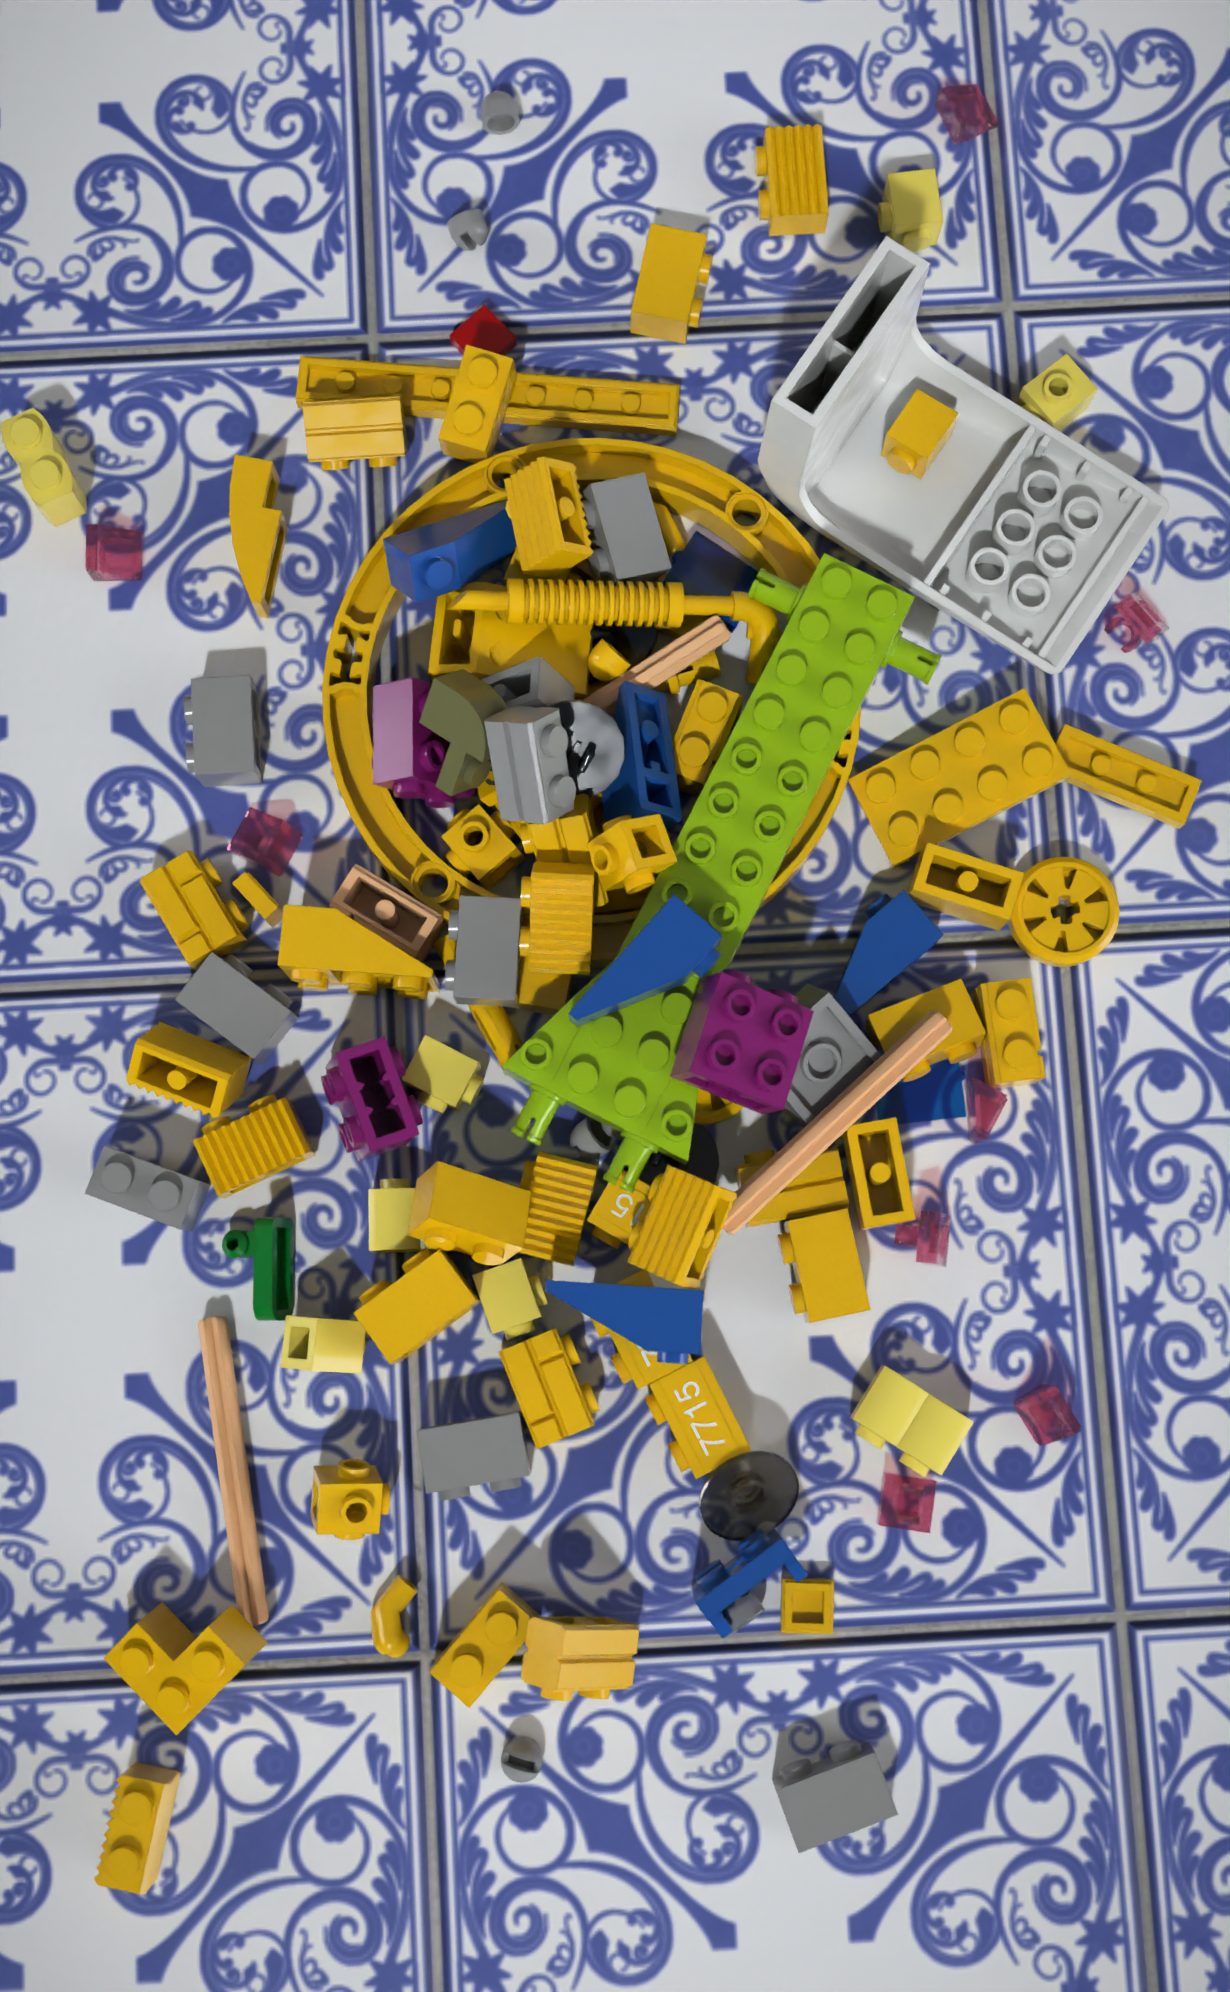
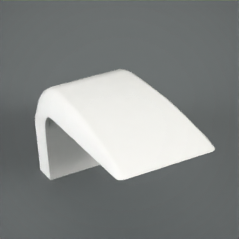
M886 236L771 400L758 456L759 468L773 495L792 513L819 533L879 570L924 601L1031 665L1049 674L1060 673L1167 514L1169 503L1164 496L935 352L923 339L917 328L916 321L930 263ZM917 389L959 413L951 437L922 479L911 473L903 474L896 471L889 465L887 459L881 456L886 433Z

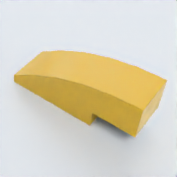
M235 454L230 480L229 502L233 548L241 578L258 616L269 618L289 529L282 510L274 509L280 478L273 461Z

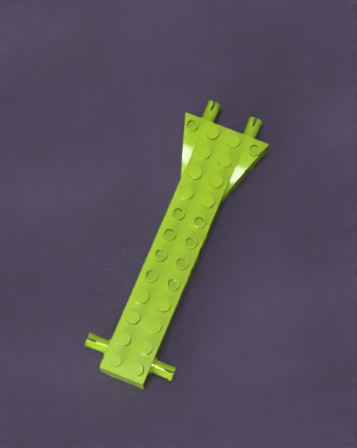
M826 553L823 554L808 585L803 584L801 588L767 572L764 568L760 569L757 574L758 579L754 580L748 598L755 599L788 615L786 620L789 622L673 846L678 862L659 873L655 881L656 884L652 886L615 960L673 895H676L722 935L720 945L716 948L722 956L703 978L729 968L880 668H886L887 664L928 685L942 657L939 653L936 654L901 637L903 632L900 629L913 603L914 596ZM611 962L548 1020L501 1067L504 1074L528 1085V1089L532 1091L514 1127L511 1128V1133L523 1139L531 1122L535 1120L526 1139L528 1142L540 1146L541 1140L559 1105L563 1107L567 1105L621 1132L620 1135L624 1139L602 1179L615 1186L623 1169L627 1167L628 1171L620 1185V1189L633 1194L634 1187L652 1152L656 1154L660 1152L684 1165L688 1163L699 1088L670 1077L701 978L694 973L683 985L576 1027L569 1020L568 1013L613 963Z

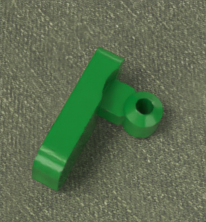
M260 1217L255 1219L254 1231L231 1230L226 1233L222 1240V1249L228 1257H253V1312L255 1318L258 1321L285 1320L286 1315L292 1316L294 1308L293 1220L283 1217Z

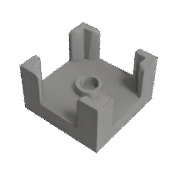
M806 984L795 995L798 998L797 1004L813 1010L814 1013L784 1110L791 1119L803 1128L881 1057V1054L828 991L810 984Z

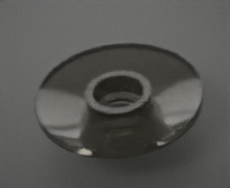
M751 1451L736 1455L718 1466L704 1483L699 1497L701 1517L711 1532L727 1540L742 1541L759 1528H762L765 1534L783 1523L792 1512L799 1494L797 1475L787 1460L772 1452Z

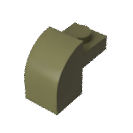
M464 669L434 677L419 723L450 742L435 785L449 796L476 788L486 779L491 767L489 762L491 758L484 719L508 708L496 690Z

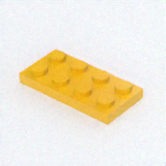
M1023 688L849 778L848 783L892 868H895L918 856L927 842L939 845L1070 778L1071 772L1027 690Z

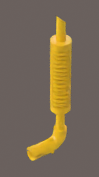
M507 578L506 591L465 590L447 607V610L505 611L507 624H522L523 619H526V624H533V619H535L538 625H542L543 620H546L547 625H552L553 620L556 621L557 625H562L563 620H565L566 625H572L573 620H575L576 625H582L583 620H585L587 626H592L593 621H595L596 626H602L603 621H605L606 626H612L613 621L616 626H622L623 621L625 626H632L634 621L636 627H641L644 622L646 627H651L653 623L655 627H661L663 623L665 627L680 628L684 615L729 616L730 621L747 623L746 638L750 639V648L745 680L752 684H757L783 634L779 630V619L774 609L755 599L748 598L749 593L732 591L730 596L684 595V587L681 582H666L664 586L662 582H656L654 586L653 582L646 581L644 586L642 581H636L634 586L632 581H626L624 586L623 581H616L614 586L613 581H606L604 585L602 580H597L596 585H594L593 580H587L586 585H584L583 580H577L576 585H574L573 580H567L566 585H564L562 579H557L556 584H554L553 579H547L546 584H544L543 579H537L536 584H534L533 579H527L526 584H524L522 578Z

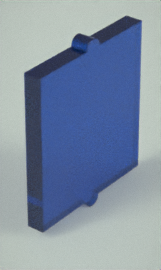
M695 531L682 552L677 551L673 556L672 562L674 565L662 583L664 586L666 582H681L684 587V595L730 596L732 591L749 593L754 580L758 579L757 574L759 571L703 534ZM719 616L728 630L733 633L740 621H730L729 616Z
M947 1058L930 1065L931 1071L918 1079L909 1082H903V1079H901L876 1102L877 1119L883 1120L896 1117L898 1125L965 1118L966 1110L962 1081L966 1078V1074L960 1071L959 1062L950 1064Z

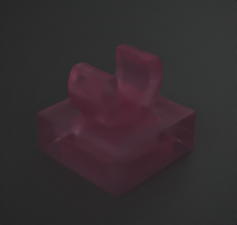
M1136 592L1129 593L1114 607L1121 616L1111 619L1106 624L1104 630L1107 634H1111L1119 626H1127L1131 630V639L1121 648L1124 653L1137 649L1142 640L1146 644L1155 642L1169 627L1142 596Z
M921 1211L919 1226L896 1224L894 1244L901 1247L917 1248L916 1262L946 1267L951 1217L941 1212Z
M883 1472L876 1523L881 1526L930 1533L937 1481Z

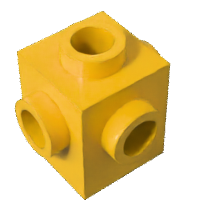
M479 804L472 810L464 809L455 815L447 825L448 831L441 836L451 848L444 855L448 861L464 877L472 872L488 891L526 859L510 840L516 833L512 826L506 820H501L498 810L489 816Z
M660 814L633 819L631 815H625L612 819L603 824L604 832L587 843L593 868L598 874L604 892L624 887L627 894L643 891L656 884L654 876L678 862Z
M359 1459L342 1460L337 1466H314L310 1516L316 1535H334L343 1540H358L363 1538L365 1534H379L381 1515L389 1514L390 1487L388 1483L382 1482L376 1466Z

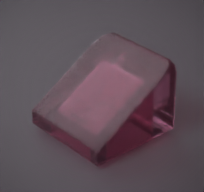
M978 84L947 86L939 90L935 107L955 145L998 126V122Z
M86 524L85 566L93 581L142 580V533L140 531L100 524Z
M250 807L227 850L272 874L281 876L302 839V834L284 820Z
M975 1078L966 1083L968 1139L974 1144L988 1138L1008 1100L1006 1094Z
M1041 1384L1014 1402V1408L1038 1445H1047L1081 1431L1079 1422L1056 1386Z

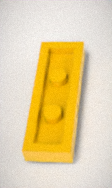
M1067 724L1062 726L1055 744L1071 772V777L1064 780L1065 782L1178 829L1185 825L1202 780Z

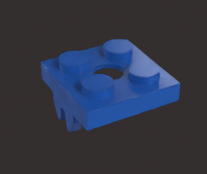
M762 1528L755 1530L737 1544L736 1547L740 1552L725 1565H723L720 1559H717L694 1577L697 1581V1586L691 1589L694 1601L722 1639L732 1633L733 1629L721 1611L783 1564L797 1583L808 1575L774 1528L766 1534Z

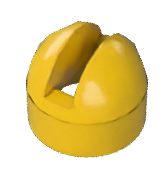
M603 638L595 645L588 657V668L593 677L605 682L618 678L631 666V663Z

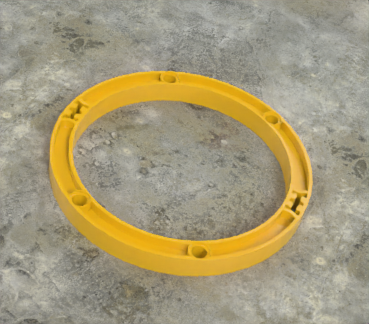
M572 438L530 444L499 453L466 467L436 485L410 505L385 530L364 558L347 588L335 617L326 651L322 702L323 725L328 756L338 789L350 816L375 859L406 894L441 914L446 926L449 927L450 910H459L460 895L500 896L469 881L440 859L425 845L407 823L393 801L388 788L373 784V733L371 724L373 725L372 698L375 673L382 646L392 621L406 598L405 594L391 585L383 539L508 500L506 489L495 485L496 482L502 477L517 474V470L524 469L523 466L530 465V462L537 461V457L544 456L574 464L577 468L574 473L579 477L576 482L580 485L578 490L580 493L591 483L645 472L653 502L665 505L669 512L681 515L707 528L734 547L752 563L758 572L761 568H764L767 572L800 588L803 584L808 585L820 562L810 544L780 511L763 496L734 476L703 460L681 452L632 440ZM745 513L753 516L757 523L749 527L741 526L733 518L738 514ZM348 637L356 642L355 651L360 661L353 662L349 675L351 682H347V674L343 664L350 663L353 652ZM861 708L758 910L771 901L800 871L819 844L833 818L852 770L859 738ZM436 876L447 880L448 887L441 896L433 898L422 893V886L429 878ZM524 907L523 926H530V907ZM640 910L613 915H594L591 968H604L615 960Z

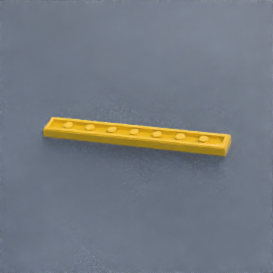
M300 356L295 401L297 407L302 408V402L306 399L402 393L405 416L444 419L459 368ZM516 372L517 377L503 420L504 424L676 437L680 385Z

